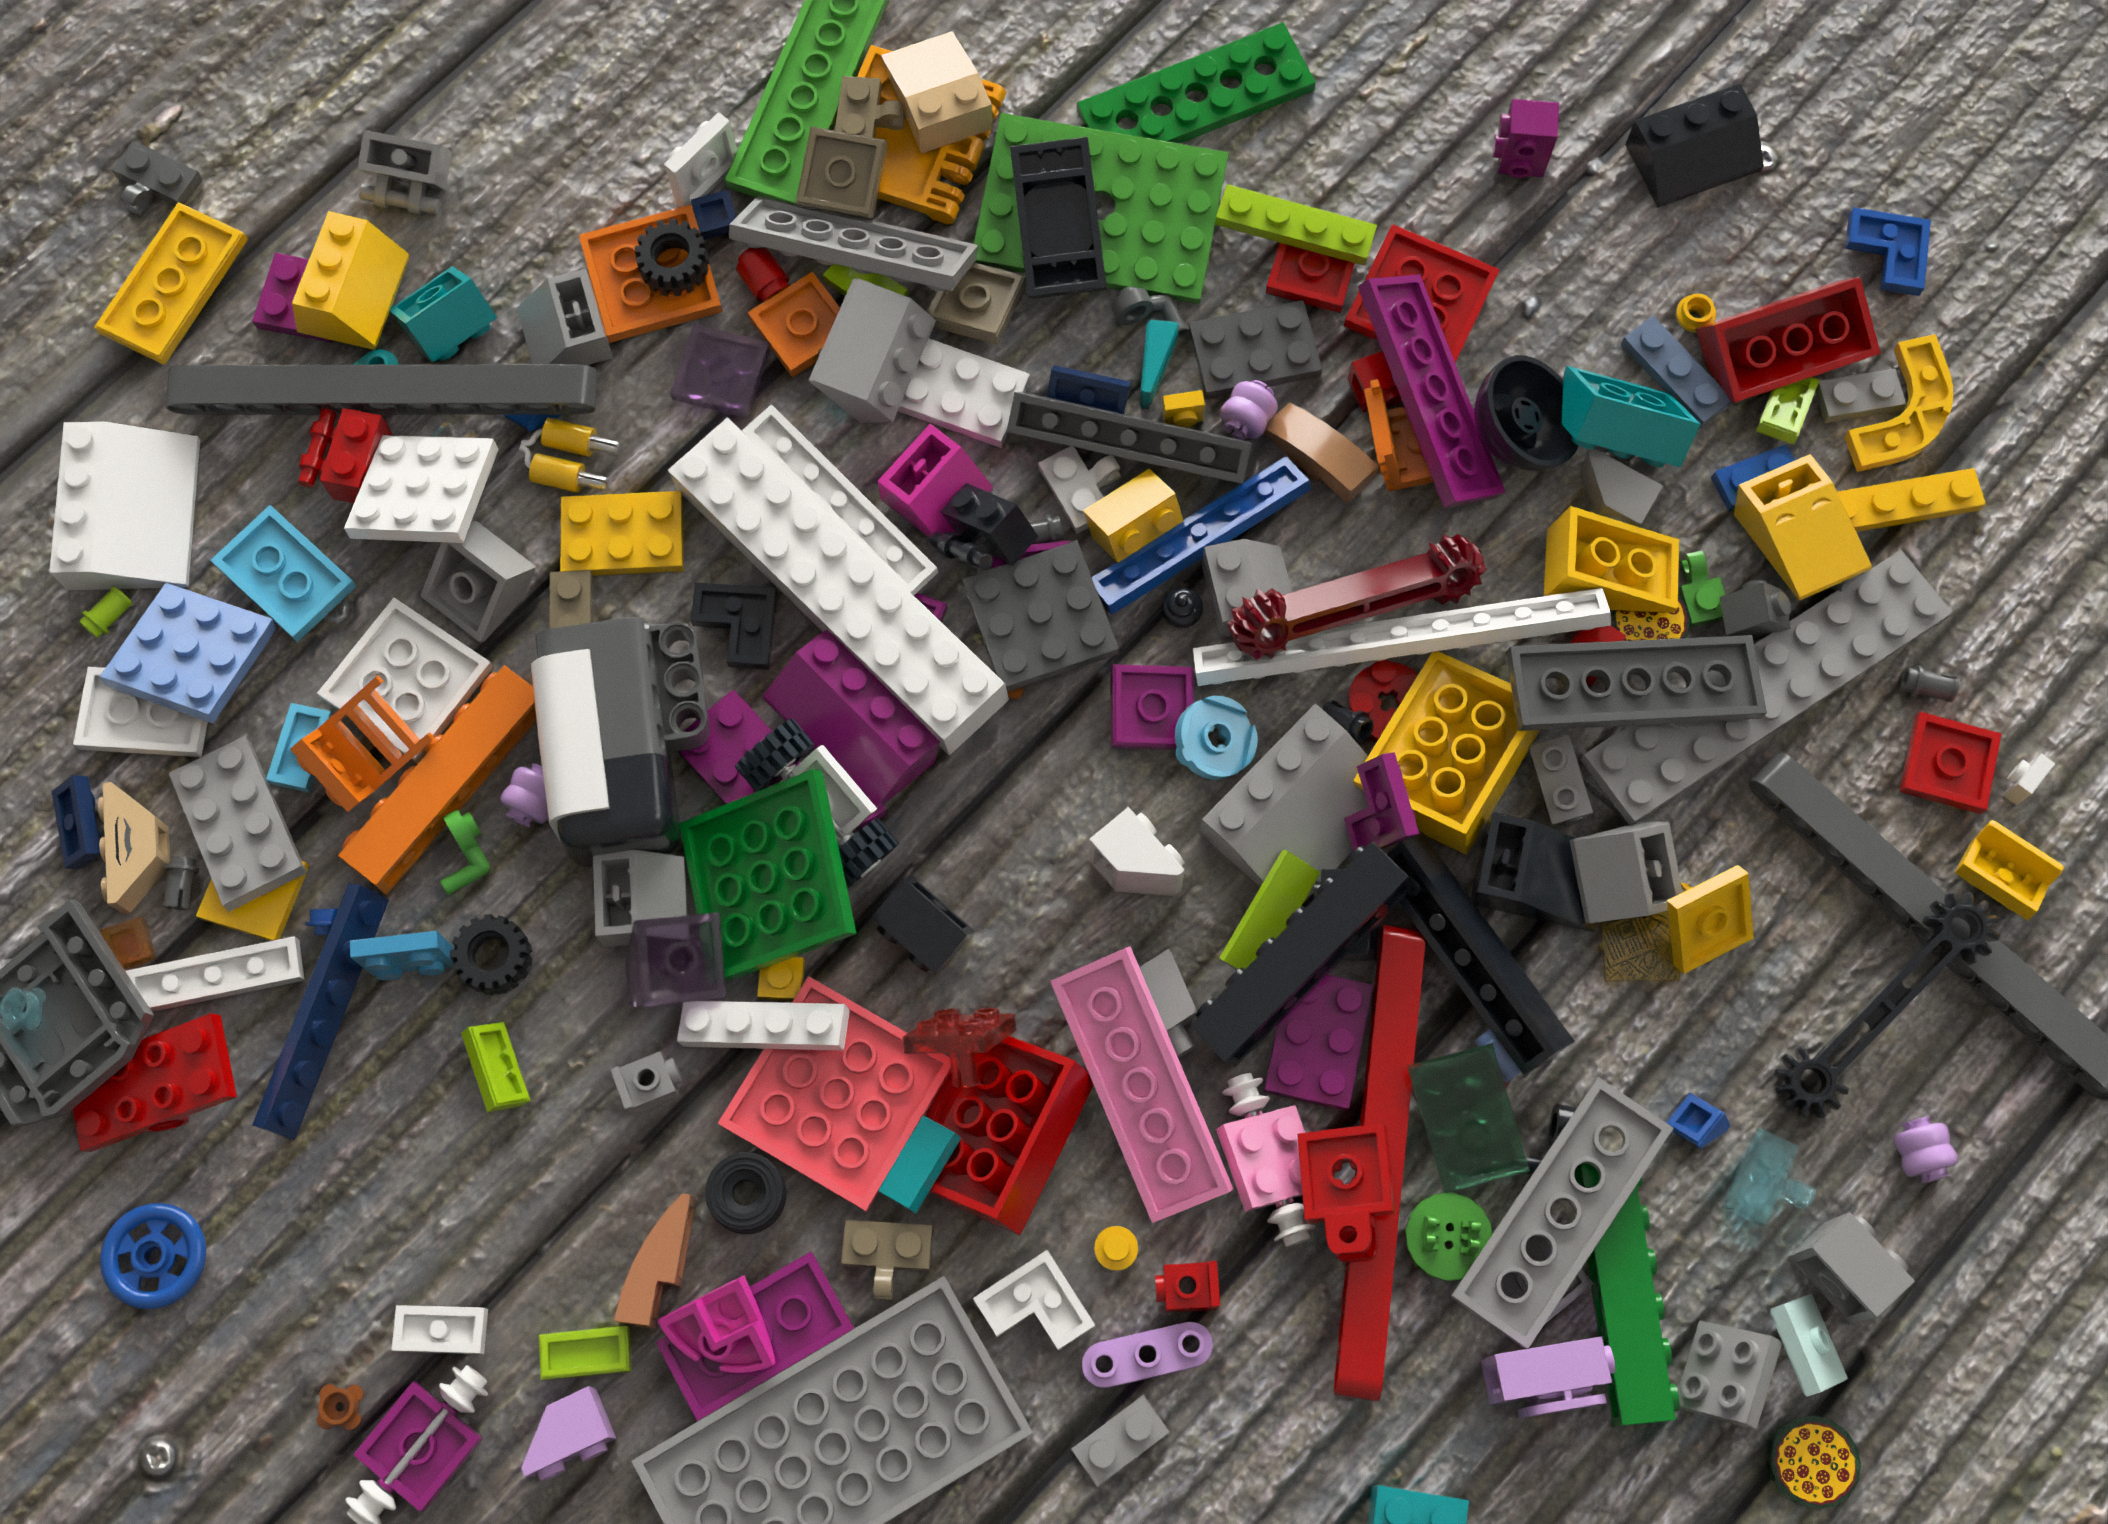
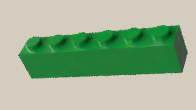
M1580 1164L1576 1167L1574 1176L1580 1186L1593 1188L1598 1184L1599 1174L1592 1165ZM1642 1177L1587 1259L1589 1278L1594 1283L1591 1286L1598 1337L1602 1336L1604 1346H1610L1615 1361V1373L1610 1374L1612 1383L1606 1384L1613 1427L1676 1420L1674 1411H1678L1680 1407L1677 1387L1674 1383L1670 1384L1667 1365L1672 1364V1352L1668 1339L1662 1338L1659 1320L1664 1319L1665 1312L1661 1294L1655 1293L1652 1275L1657 1274V1261L1654 1250L1647 1248L1645 1231H1649L1650 1219L1646 1205H1640L1638 1187L1642 1186Z

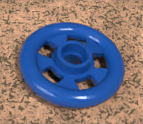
M152 1203L134 1208L118 1219L105 1237L100 1255V1268L103 1280L110 1292L118 1300L131 1307L157 1309L173 1304L184 1297L195 1286L202 1274L206 1261L205 1237L197 1221L188 1212L175 1205ZM147 1223L151 1234L140 1238L135 1243L130 1232L137 1226ZM170 1224L176 1226L183 1233V1236L176 1244L170 1238L163 1235V1232ZM159 1248L161 1259L156 1264H151L149 1255L154 1249ZM131 1253V1264L134 1270L121 1274L119 1256ZM177 1255L187 1258L185 1268L179 1277L169 1272L176 1262ZM142 1278H159L158 1291L140 1290Z

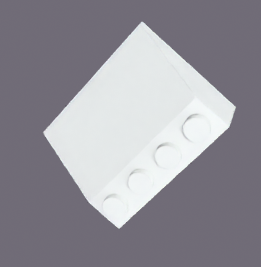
M64 422L49 573L67 590L111 589L113 586L117 589L162 588L165 583L178 587H189L200 449L199 437L110 422Z

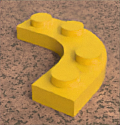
M1936 334L1898 342L1893 349L1906 382L1908 393L1907 405L1900 416L1889 421L1848 430L1844 438L1857 472L1895 464L1914 457L1928 447L1943 428L1952 409L1953 383Z

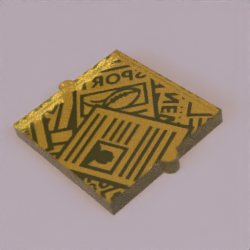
M1668 911L1649 916L1600 922L1602 942L1598 945V949L1603 952L1605 982L1680 980V970L1673 964Z

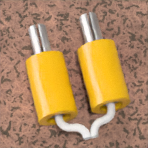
M550 417L546 419L543 429L534 432L529 440L521 441L519 450L525 453L524 461L529 468L530 482L578 493L582 486L604 491L607 488L608 479L607 477L586 473L583 463L536 453L531 461V452L526 446L533 445L541 435L543 447L590 457L594 450L616 455L619 450L618 441L597 437V431L593 427Z

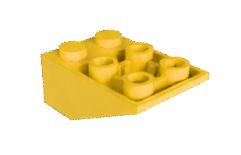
M1811 454L1738 485L1734 516L1799 601L1871 570V562L1833 482Z

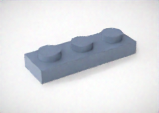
M1654 315L1623 338L1621 345L1665 392L1670 393L1701 424L1699 429L1730 406L1731 401L1721 386Z

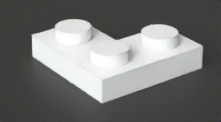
M1048 1250L973 1298L996 1337H999L1032 1314H1035L1059 1351L1095 1327L1094 1322Z

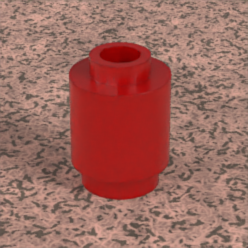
M750 247L739 256L736 272L757 301L764 302L789 286L788 276L768 248Z

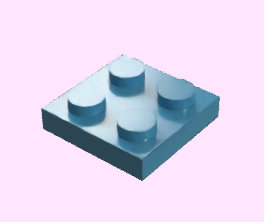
M438 931L350 941V958L371 975L376 976L378 980L402 978L403 972L419 971L420 975H438L444 973L446 967H453L452 964H454L450 958V950H454V947Z

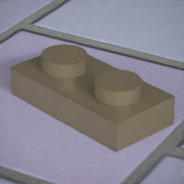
M591 570L550 572L549 629L593 623V575Z

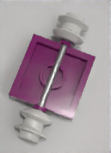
M468 1365L462 1371L453 1367L452 1370L456 1379L451 1385L439 1384L441 1396L444 1399L442 1403L419 1383L412 1382L353 1454L380 1477L377 1482L374 1480H361L359 1484L363 1493L359 1498L347 1497L345 1499L350 1506L346 1513L357 1524H382L379 1518L380 1513L384 1509L393 1511L396 1509L394 1497L391 1494L394 1490L418 1511L425 1512L484 1439L456 1415L458 1411L461 1413H474L475 1409L471 1401L475 1396H488L487 1391L483 1388L487 1380Z

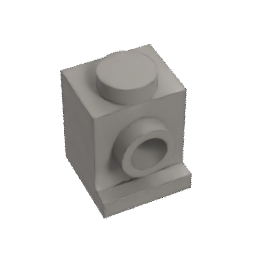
M661 1051L625 1066H617L610 1069L623 1106L631 1116L680 1097L676 1084L683 1081L674 1058L666 1060ZM650 1072L654 1073L655 1079L651 1085L642 1086L640 1084L641 1076Z

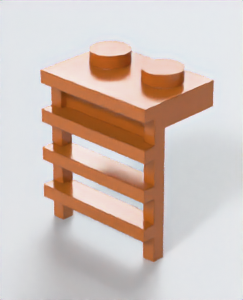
M1371 380V388L1364 389L1378 465L1380 466L1387 491L1390 492L1434 482L1427 463L1421 454V448L1413 427L1407 418L1405 407L1388 410L1379 380Z
M379 675L372 679L319 728L300 739L290 748L297 756V762L300 767L307 773L314 775L326 788V794L330 800L342 806L347 812L372 795L374 791L435 739L430 732L422 739H419L375 690L384 682ZM365 700L409 748L405 754H402L358 706L361 701ZM347 715L392 764L389 768L385 770L342 723L341 719Z

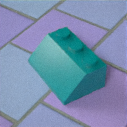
M1567 366L1564 371L1562 425L1572 435V441L1575 444L1593 450L1595 446L1604 447L1611 454L1628 459L1630 455L1638 456L1644 462L1659 468H1663L1665 464L1681 468L1701 424L1670 393Z

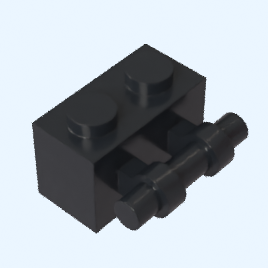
M966 483L940 511L954 531L944 534L935 532L931 536L930 543L933 547L937 548L941 555L953 559L957 557L960 563L966 567L986 570L992 565V557L1013 566L1039 536L1017 504Z

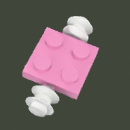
M1252 1073L1242 1074L1227 1081L1229 1088L1222 1091V1095L1233 1097L1235 1104L1228 1112L1236 1116H1244L1245 1119L1223 1124L1216 1131L1244 1211L1248 1212L1275 1204L1276 1208L1279 1209L1272 1212L1267 1222L1278 1224L1280 1233L1274 1241L1283 1240L1285 1246L1290 1247L1311 1239L1308 1231L1316 1228L1315 1225L1305 1224L1302 1216L1304 1214L1303 1204L1293 1203V1198L1303 1196L1297 1133H1305L1296 1105L1263 1114L1260 1110L1265 1107L1270 1099L1269 1096H1262L1258 1093L1257 1087L1263 1082V1079H1253Z

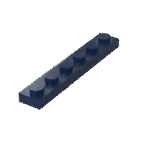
M348 884L252 1126L284 1138L296 1139L363 968L350 958V941L375 938L389 899L361 885Z

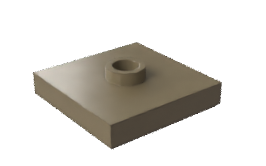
M810 126L795 203L802 207L873 220L888 142L883 139Z
M974 262L952 291H936L927 313L936 320L934 328L999 345L1025 289L1026 277Z

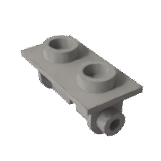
M1570 735L1529 746L1552 825L1566 822V825H1574L1583 821L1582 816L1592 814L1593 810Z

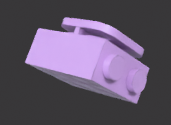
M1602 1336L1500 1353L1480 1360L1490 1405L1524 1399L1531 1403L1529 1407L1518 1409L1519 1419L1607 1403L1605 1394L1591 1396L1587 1392L1591 1391L1594 1387L1612 1383L1610 1374L1615 1373V1361L1610 1346H1604Z

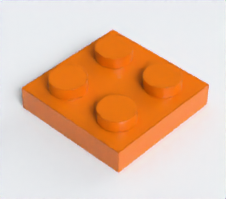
M812 271L747 313L750 322L793 378L817 362L840 307Z

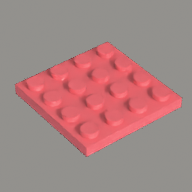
M808 976L792 1003L845 1004L850 1009L844 1051L763 1049L719 1120L718 1125L867 1213L879 1194L878 1190L922 1116H925L956 1062Z

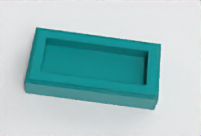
M923 1115L878 1191L916 1213L961 1137Z

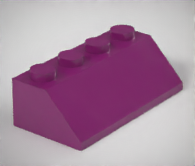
M828 629L798 650L763 694V700L785 722L791 718L796 721L815 744L812 748L813 750L823 745L876 808L888 802L935 763L940 741Z

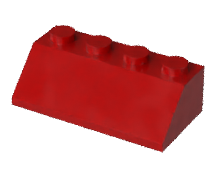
M1861 277L1840 280L1696 328L1706 367L1732 403L1881 354Z

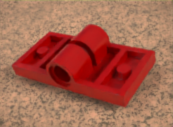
M209 1013L142 1039L132 1060L73 1109L80 1151L93 1152L144 1132H160L183 1126L189 1122V1115L237 1098L221 1015Z

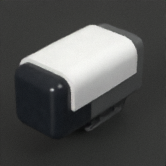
M630 617L558 627L539 632L535 635L538 659L531 663L548 818L549 824L557 838L562 842L572 860L583 867H593V856L628 850H642L662 854L673 853L680 843L681 830L670 752L701 747L707 742L711 730L701 654L694 631L689 625L675 622L650 626L649 623H644L643 618ZM677 641L690 643L684 652L674 653L669 650L671 645ZM690 679L695 682L693 688L687 692H678L674 689L681 680ZM695 718L700 720L699 727L694 731L684 732L679 729L681 723L686 719Z

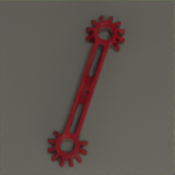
M1443 534L1438 544L1435 545L1429 542L1430 549L1427 553L1284 595H1281L1280 592L1275 591L1273 588L1266 593L1256 589L1252 598L1242 597L1243 605L1241 607L1231 609L1233 619L1227 625L1234 639L1233 642L1240 651L1253 657L1256 661L1263 656L1272 659L1277 650L1287 651L1286 644L1288 641L1432 598L1441 605L1448 601L1457 604L1462 595L1471 596L1470 590L1473 586L1482 584L1480 575L1487 570L1483 561L1484 557L1481 555L1480 549L1465 537L1456 534L1449 538Z

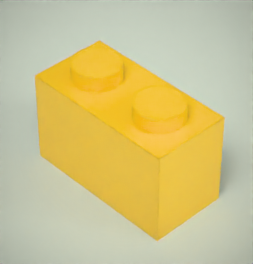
M1150 469L1083 510L1092 538L1117 563L1184 521L1175 492Z

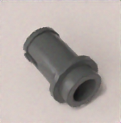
M1047 514V519L1029 522L1039 536L1031 545L1056 542L1064 539L1059 516L1051 517L1050 514Z
M1916 665L1914 668L1907 667L1901 679V691L1907 692L1908 696L1912 698L1922 695L1951 703L1957 695L1959 679L1956 676L1924 671L1922 666Z
M170 856L169 864L164 865V869L168 870L161 907L168 909L175 907V910H190L189 904L194 874L199 873V868L195 867L196 859Z

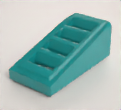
M1149 320L1147 322L1139 401L1141 409H1149L1154 400L1177 343L1179 323L1160 320Z

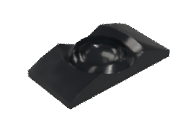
M1088 137L1010 146L1028 299L1107 290Z

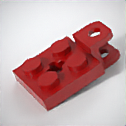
M1380 1123L1297 1133L1305 1221L1308 1224L1325 1222L1328 1246L1341 1262L1372 1260L1376 1256L1378 1249L1377 1226L1374 1216L1395 1214L1386 1125ZM1346 1162L1350 1164L1353 1170H1358L1357 1176L1353 1177L1349 1184H1344L1341 1179H1335V1172L1342 1171V1164ZM1357 1235L1354 1242L1347 1243L1351 1236Z

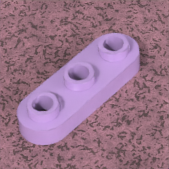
M1185 1322L1096 1343L1085 1352L1082 1360V1371L1087 1381L1093 1386L1110 1388L1199 1367L1210 1357L1213 1342L1209 1331L1204 1326L1195 1322ZM1187 1336H1193L1199 1342V1348L1194 1353H1188L1183 1349L1182 1341ZM1144 1346H1150L1156 1352V1358L1151 1363H1145L1139 1357V1350ZM1101 1356H1107L1113 1362V1368L1108 1373H1101L1096 1368V1360Z

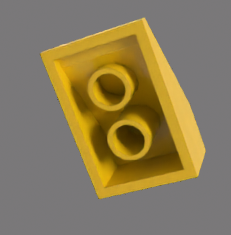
M1570 506L1547 529L1544 596L1603 588L1610 610L1674 612L1678 609L1679 539Z

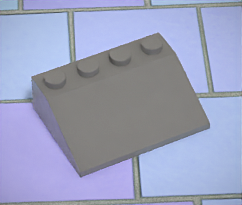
M1315 703L1202 819L1199 833L1259 887L1263 884L1282 849L1291 852L1320 872L1321 869H1337L1354 852L1344 818L1368 807L1364 791L1353 784V780L1358 774L1356 766L1363 764L1368 755L1341 725ZM1321 873L1316 881H1321ZM1315 884L1313 885L1303 904L1314 894Z

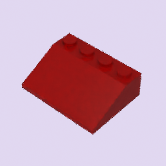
M973 1023L955 1058V1066L926 1115L927 1118L961 1137L928 1193L984 1221L1020 1236L1094 1084L1089 1072L1075 1060Z

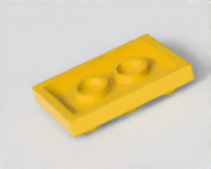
M668 491L561 497L560 572L591 570L593 576L684 571V507L682 492Z

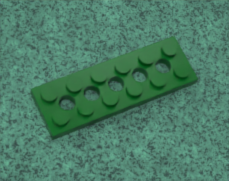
M1282 22L1078 101L1077 112L1086 128L1180 144L1315 91L1316 82L1287 27ZM1260 64H1268L1274 68L1275 72L1270 75H1262L1255 70V67ZM1232 77L1240 82V86L1229 89L1220 82L1224 78ZM1191 91H1200L1205 94L1206 99L1201 102H1193L1186 95ZM1164 104L1169 106L1172 111L1168 115L1159 116L1154 114L1151 109L1155 105ZM1122 118H1131L1136 121L1137 125L1132 129L1126 130L1120 128L1117 125V121Z

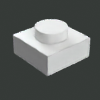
M2042 753L2030 763L2022 760L2007 777V780L2012 784L2003 796L2017 806L2035 791L2055 763Z

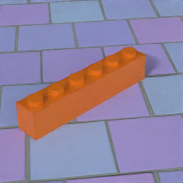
M504 665L498 673L494 672L485 679L480 689L481 692L471 703L463 705L457 711L453 719L454 723L443 735L436 736L429 743L426 755L416 766L409 767L402 774L398 781L399 786L388 798L381 799L374 806L370 814L371 818L360 830L353 831L345 839L342 845L343 850L338 856L385 895L392 890L447 826L443 816L456 809L460 811L537 722L533 686Z

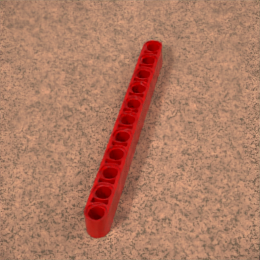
M1382 925L1379 937L1360 1126L1384 1123L1387 1127L1395 1214L1374 1216L1377 1226L1378 1249L1376 1256L1372 1260L1346 1262L1333 1391L1335 1396L1378 1402L1381 1397L1426 941L1421 932L1416 929ZM1357 1235L1351 1236L1348 1239V1243L1354 1242Z

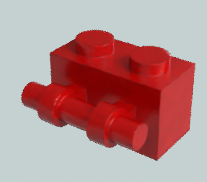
M342 408L337 427H333L337 414L329 409H321L318 421H314L311 425L309 435L312 439L307 454L301 456L298 465L301 469L298 483L304 487L313 488L318 475L320 476V482L332 499L355 503L382 435L393 436L381 415ZM330 443L331 445L326 460H324L323 456L327 444Z

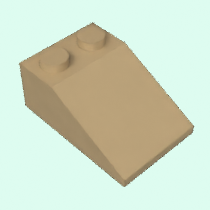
M953 32L881 55V60L899 102L903 103L902 110L905 113L921 154L993 129L991 101L976 68Z

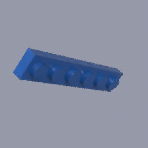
M1285 456L1243 484H1240L1184 519L1182 523L1137 552L1093 576L1092 579L1102 605L1111 615L1202 559L1204 547L1229 542L1310 491L1309 479Z

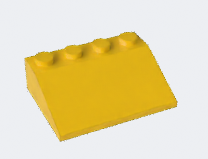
M1434 651L1424 664L1365 762L1381 754L1395 752L1411 808L1415 814L1418 830L1428 837L1467 855L1540 730L1518 731L1511 683L1444 653ZM1357 774L1353 784L1364 791L1359 774Z

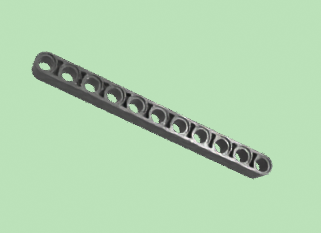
M578 364L177 365L170 367L168 370L165 407L171 412L184 415H319L321 409H329L340 415L342 408L378 415L590 414L596 410L597 370L590 366Z
M1776 753L1749 781V787L1753 794L1918 942L1924 945L1934 934V928L1922 924V919L1925 916H1935L1929 907L1930 904L1934 901H1939L1945 905L1944 896L1947 893L1795 759L1785 753ZM1954 918L1952 920L1951 930L1953 934L1959 939L1967 940L1970 935L1968 923L1961 918ZM2000 940L1995 942L1986 941L1992 953L1986 957L1977 953V962L1967 965L1959 952L1946 965L2092 1096L2108 1101V1036ZM1937 945L1931 953L1936 958H1939L1943 954V948Z

